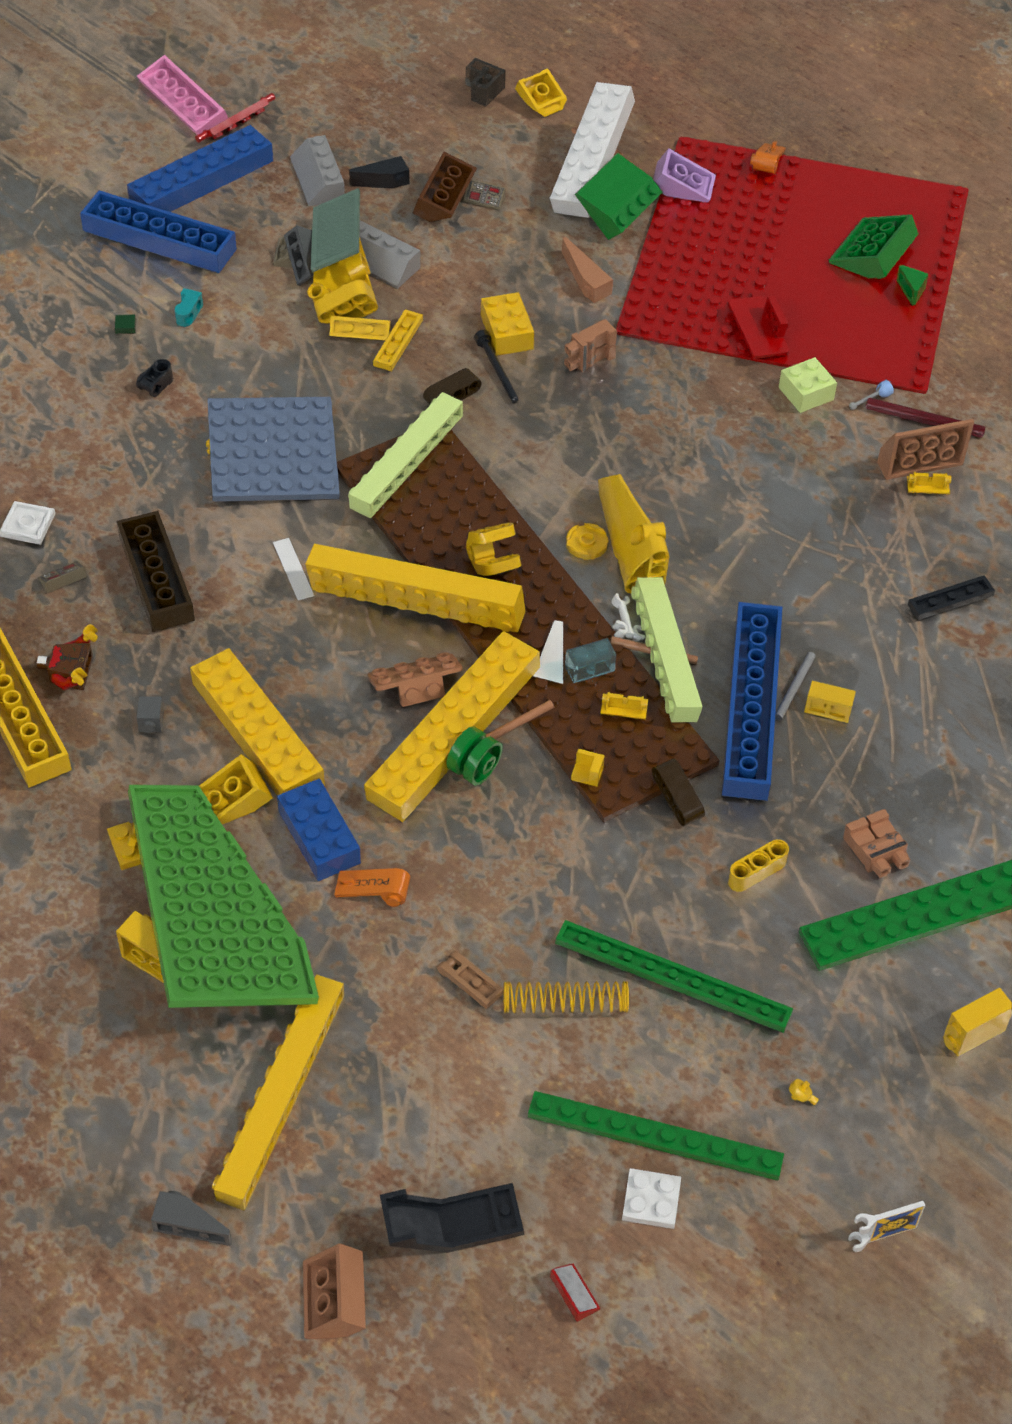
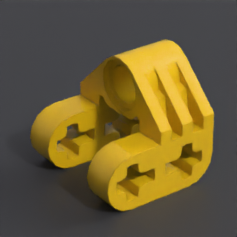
M513 523L499 524L469 532L466 551L477 574L489 576L521 567L519 554L499 558L494 557L495 553L492 542L514 536L515 529Z

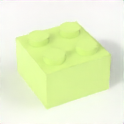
M815 357L781 370L779 389L800 413L834 400L837 382Z

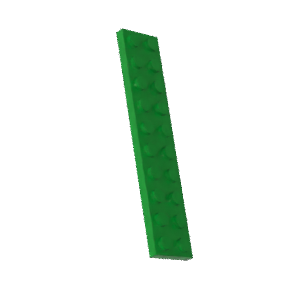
M1012 860L801 926L799 934L817 969L822 971L1011 910Z

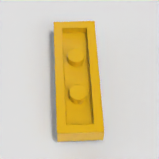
M331 316L329 336L386 340L390 334L391 321Z

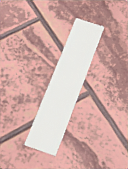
M286 538L273 542L297 599L302 600L313 597L314 593L290 539Z

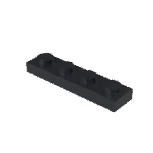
M985 575L909 599L908 607L917 620H921L994 596L995 589Z

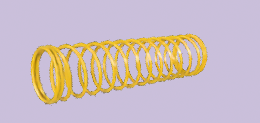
M510 981L504 982V1013H509V987L513 1013L516 1012L518 988H520L522 1012H526L528 986L533 1013L536 1010L538 986L542 1013L545 1012L548 987L552 1013L555 1012L557 986L559 988L561 1012L564 1013L567 985L571 1012H574L577 986L580 1009L582 1013L584 1012L587 985L590 1011L593 1013L596 984L601 1013L603 1012L606 985L610 1012H613L616 985L620 1012L622 1013L623 1010L624 1013H627L629 1009L628 982H622V992L620 994L619 984L615 981L611 995L609 983L605 981L601 998L600 986L597 981L594 983L592 996L589 982H585L582 996L580 984L577 981L574 985L572 1001L571 987L568 981L565 983L563 999L560 983L556 982L554 997H552L551 985L548 981L545 985L543 1001L542 988L538 981L535 987L534 1002L531 983L528 981L526 984L525 998L523 1000L522 986L518 982L514 1002L512 985Z

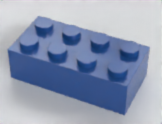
M320 778L277 795L279 813L317 881L361 864L360 847Z

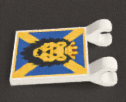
M924 1201L875 1216L863 1213L858 1214L854 1222L862 1221L866 1226L861 1227L859 1232H852L849 1235V1241L856 1239L860 1242L859 1245L853 1246V1251L860 1252L869 1242L917 1228L925 1207Z

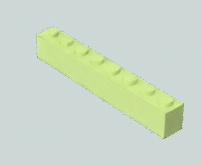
M443 392L437 398H434L430 406L421 412L419 418L409 425L408 430L398 437L396 443L386 450L384 456L379 461L375 462L373 468L363 475L356 487L351 488L348 494L350 509L372 518L463 417V402Z
M637 577L636 584L632 587L631 595L632 599H635L636 613L641 618V630L646 635V646L651 647L650 660L655 665V677L660 682V694L665 699L666 713H669L671 722H698L703 706L663 578Z

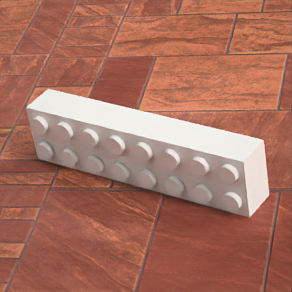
M596 83L550 196L554 213L590 217L574 194L614 156L635 103L631 86Z

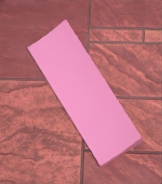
M165 55L137 75L138 80L196 135L228 119L225 110Z

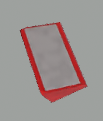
M574 1264L556 1267L551 1270L550 1278L577 1322L600 1310L598 1303Z

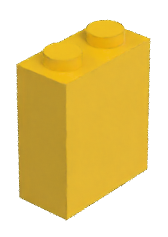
M999 987L951 1013L943 1035L946 1047L959 1057L1003 1033L1012 1015V1002Z

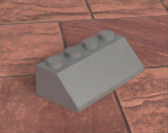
M326 136L307 138L290 156V160L308 206H313L345 194L344 180Z
M360 220L359 237L371 274L369 275L398 289L421 268L420 250Z

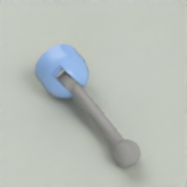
M888 380L880 382L876 387V392L857 402H851L849 408L855 410L858 405L866 402L868 398H873L877 395L883 398L894 393L892 384Z

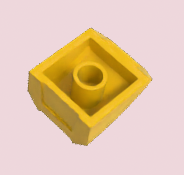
M548 68L526 79L519 80L515 87V90L526 104L544 117L562 110L567 101V97Z

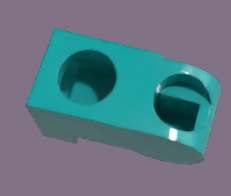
M183 288L181 291V303L174 309L176 323L179 326H190L203 307L202 292Z

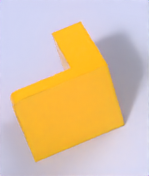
M578 749L571 780L597 787L603 772L605 755Z

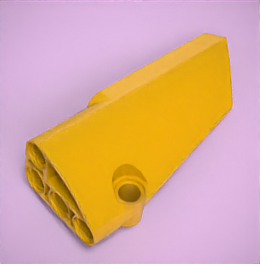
M360 237L359 253L313 272V284L309 286L307 293L313 300L317 318L321 323H330L331 316L363 318L378 309L368 276L371 272Z
M621 474L598 479L599 496L613 552L618 559L625 591L631 594L637 577H662L665 584L669 552L665 541L666 529L664 522L651 523L632 495Z

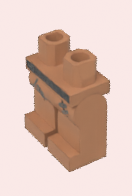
M604 319L582 330L579 334L577 332L572 334L571 342L565 344L564 350L569 357L564 359V365L570 371L579 368L581 372H584L587 368L592 367L596 362L607 358L608 361L616 358L617 330Z
M885 809L866 816V819L863 817L846 824L843 839L861 863L865 865L868 873L874 871L879 878H882L891 872L889 864L894 863L900 870L909 866L910 858L906 852L908 844L889 821V814Z

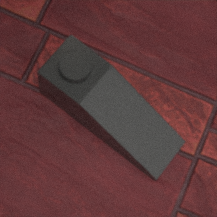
M296 225L284 234L296 283L300 286L313 276L311 271L312 230Z
M177 1191L159 1192L151 1218L153 1231L231 1246L230 1230L188 1197L183 1196Z

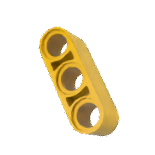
M775 839L734 862L730 867L729 887L733 891L742 892L783 869L788 858V844L783 840Z

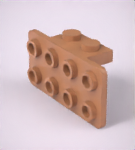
M442 652L437 654V657H422L412 663L401 662L387 669L382 667L376 668L367 675L377 691L398 687L400 704L402 707L444 697L445 690L442 676L460 672L463 669L453 654Z

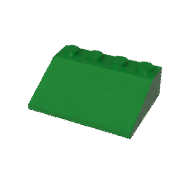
M617 153L574 195L605 237L610 240L621 234L662 191L651 176Z
M896 215L862 218L829 259V263L867 278L882 279L886 277L918 236L913 216Z

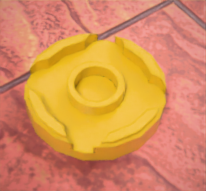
M584 523V525L579 526L578 524L568 531L566 547L577 558L584 560L595 559L606 552L608 537L605 530L598 525Z

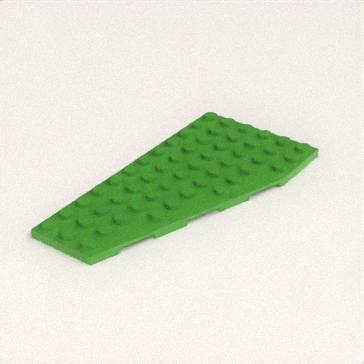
M129 785L128 796L168 1008L317 1004L319 995L305 940L302 936L299 937L282 913L283 908L266 883H262L246 860V854L231 832H227L211 809L212 804L201 788L196 785Z

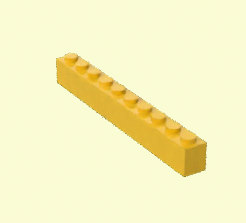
M316 974L314 979L319 995L318 1003L297 1005L295 1020L293 1024L289 1023L286 1028L285 1041L283 1044H279L276 1049L275 1062L273 1066L269 1065L266 1070L265 1083L263 1087L259 1086L254 1098L256 1102L253 1108H249L245 1114V1125L235 1135V1146L232 1152H228L224 1158V1169L221 1175H217L214 1179L212 1190H214L216 1201L245 1211L345 996L344 983Z

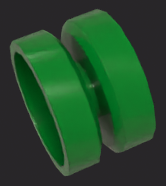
M469 727L462 732L453 744L447 757V768L459 776L463 775V778L474 786H478L496 768L502 755L503 745L491 736L486 737V733L477 727Z

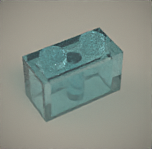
M608 638L566 650L565 667L573 683L615 671L616 653Z

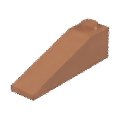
M564 237L562 240V254L583 295L593 303L611 295L613 279L567 237Z

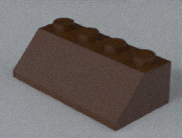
M443 152L417 200L413 214L429 222L452 218L477 168Z

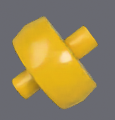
M795 1079L791 1082L789 1091L792 1094L791 1098L793 1100L809 1101L812 1105H816L819 1100L812 1095L808 1081Z

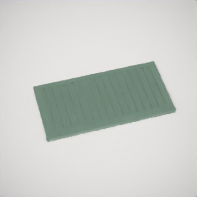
M359 188L313 207L312 272L359 253Z

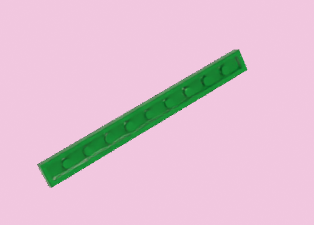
M567 920L564 921L556 937L555 944L782 1033L785 1032L793 1012V1008Z
M534 1091L528 1111V1118L777 1181L780 1177L784 1153L538 1091Z

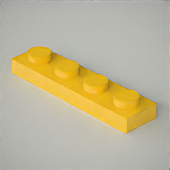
M404 310L373 360L374 367L392 372L421 325L423 314Z

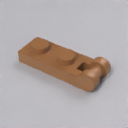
M453 951L448 956L449 959L446 962L442 961L437 966V970L442 976L448 977L486 1010L504 993V989L457 951Z

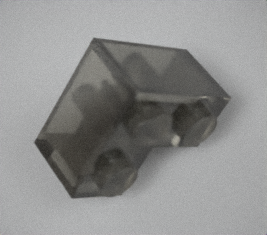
M474 58L466 66L465 85L471 87V101L486 107L505 88L506 70Z

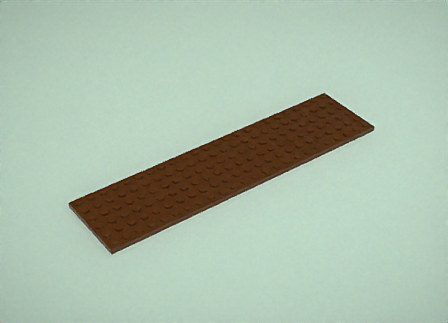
M450 430L372 516V519L405 562L521 585L526 612L518 633L512 631L506 633L538 650L540 656L554 620L563 622V684L532 676L511 702L520 714L523 715L548 700L552 701L553 709L527 723L570 780L576 764L578 749L605 755L604 768L597 787L571 780L602 822L605 823L661 795L662 792L653 778L652 768L672 758L676 759L688 780L719 766L720 760L689 722H671L669 713H666L664 696H661L660 686L630 649L623 648V645L610 644L612 636L615 637L614 634L616 632L455 433ZM399 436L337 462L338 474L350 490L352 487H356L363 475L367 474L373 468L375 462L384 456L386 450L396 443ZM513 523L515 529L514 536L492 542L495 553L494 557L499 558L519 554L521 567L489 576L477 574L466 551L469 532L499 524ZM448 618L478 658L503 632V630L498 628L483 627L479 624L463 623L459 620ZM603 693L620 694L626 698L628 696H644V699H648L646 720L601 714Z

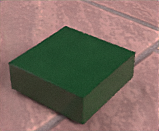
M135 314L115 315V333H136Z

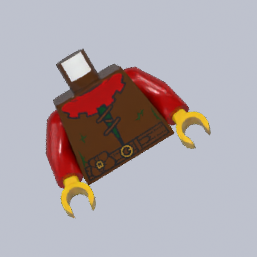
M89 624L83 629V634L77 639L64 644L54 645L50 657L38 656L37 668L47 670L50 682L64 691L70 688L84 690L93 659L90 641H97L98 636L95 633L98 632V629Z

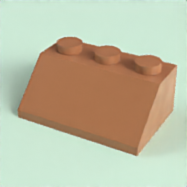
M339 1243L304 1260V1338L348 1337L366 1329L363 1251Z

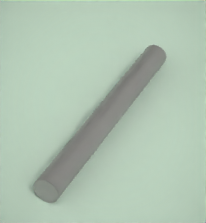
M808 652L776 711V720L781 721L816 657L813 652Z

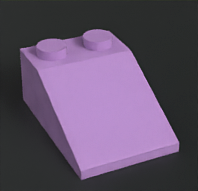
M668 148L657 162L653 180L661 189L662 194L666 196L708 203L711 198L716 175Z

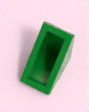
M901 265L898 270L897 282L913 306L916 305L926 288L928 273Z

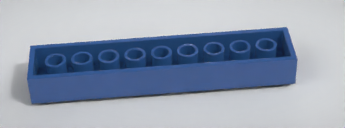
M738 603L721 796L768 801L772 774L782 606Z

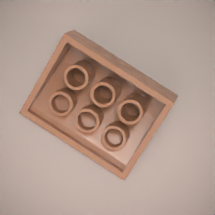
M969 419L895 433L880 448L877 461L885 479L909 476L913 472L925 473L963 465L974 420Z

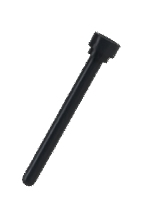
M487 330L476 332L474 335L476 344L484 348L511 402L517 403L519 398L490 345L491 336Z

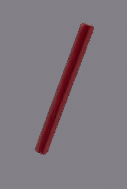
M868 398L866 402V409L931 426L962 421L874 398ZM974 424L971 436L983 438L985 426Z

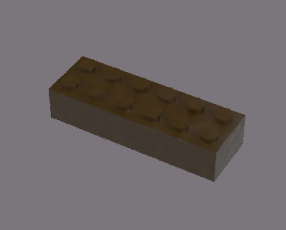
M159 511L116 521L119 539L152 632L195 621L193 603Z

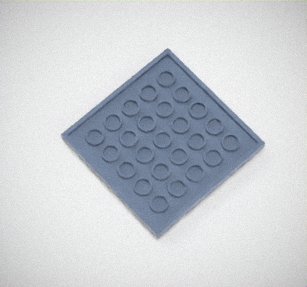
M331 397L208 398L213 502L339 499Z

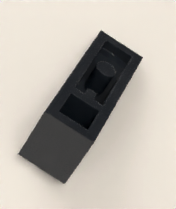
M402 156L349 169L350 186L393 189L410 184L409 168Z

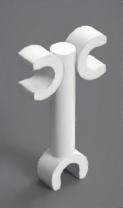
M616 593L611 601L619 609L621 621L617 620L612 626L613 629H617L614 634L615 637L624 638L626 636L628 639L642 643L645 635L640 634L642 631L641 626L635 625L632 628L627 609V605L630 602L629 597L625 596L621 600L619 594Z

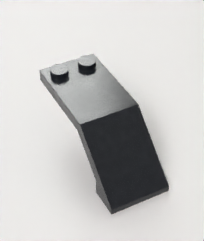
M513 1183L444 1199L407 1195L406 1189L380 1195L389 1245L393 1247L449 1253L525 1235Z

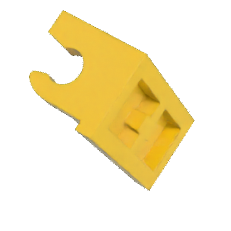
M812 681L804 713L848 723L856 691Z

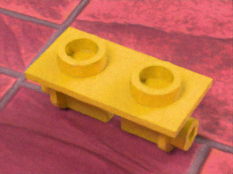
M913 472V474L907 476L908 493L950 494L949 484H951V475H947V473H933L932 477H929V473Z
M603 693L601 714L646 720L648 699H644V696H628L626 698L620 694Z

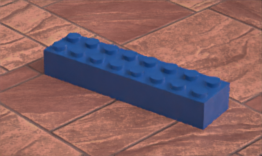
M249 125L127 184L129 200L172 212L273 162L272 143L253 126Z
M98 190L80 213L82 228L85 232L217 273L221 272L237 250L234 231Z

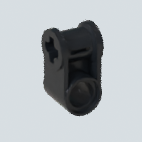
M166 359L155 361L152 366L139 375L136 381L137 388L148 391L152 397H157L161 391L173 382L171 363Z

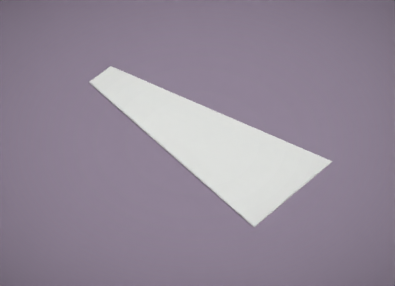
M554 620L540 656V668L533 675L534 677L563 684V622Z

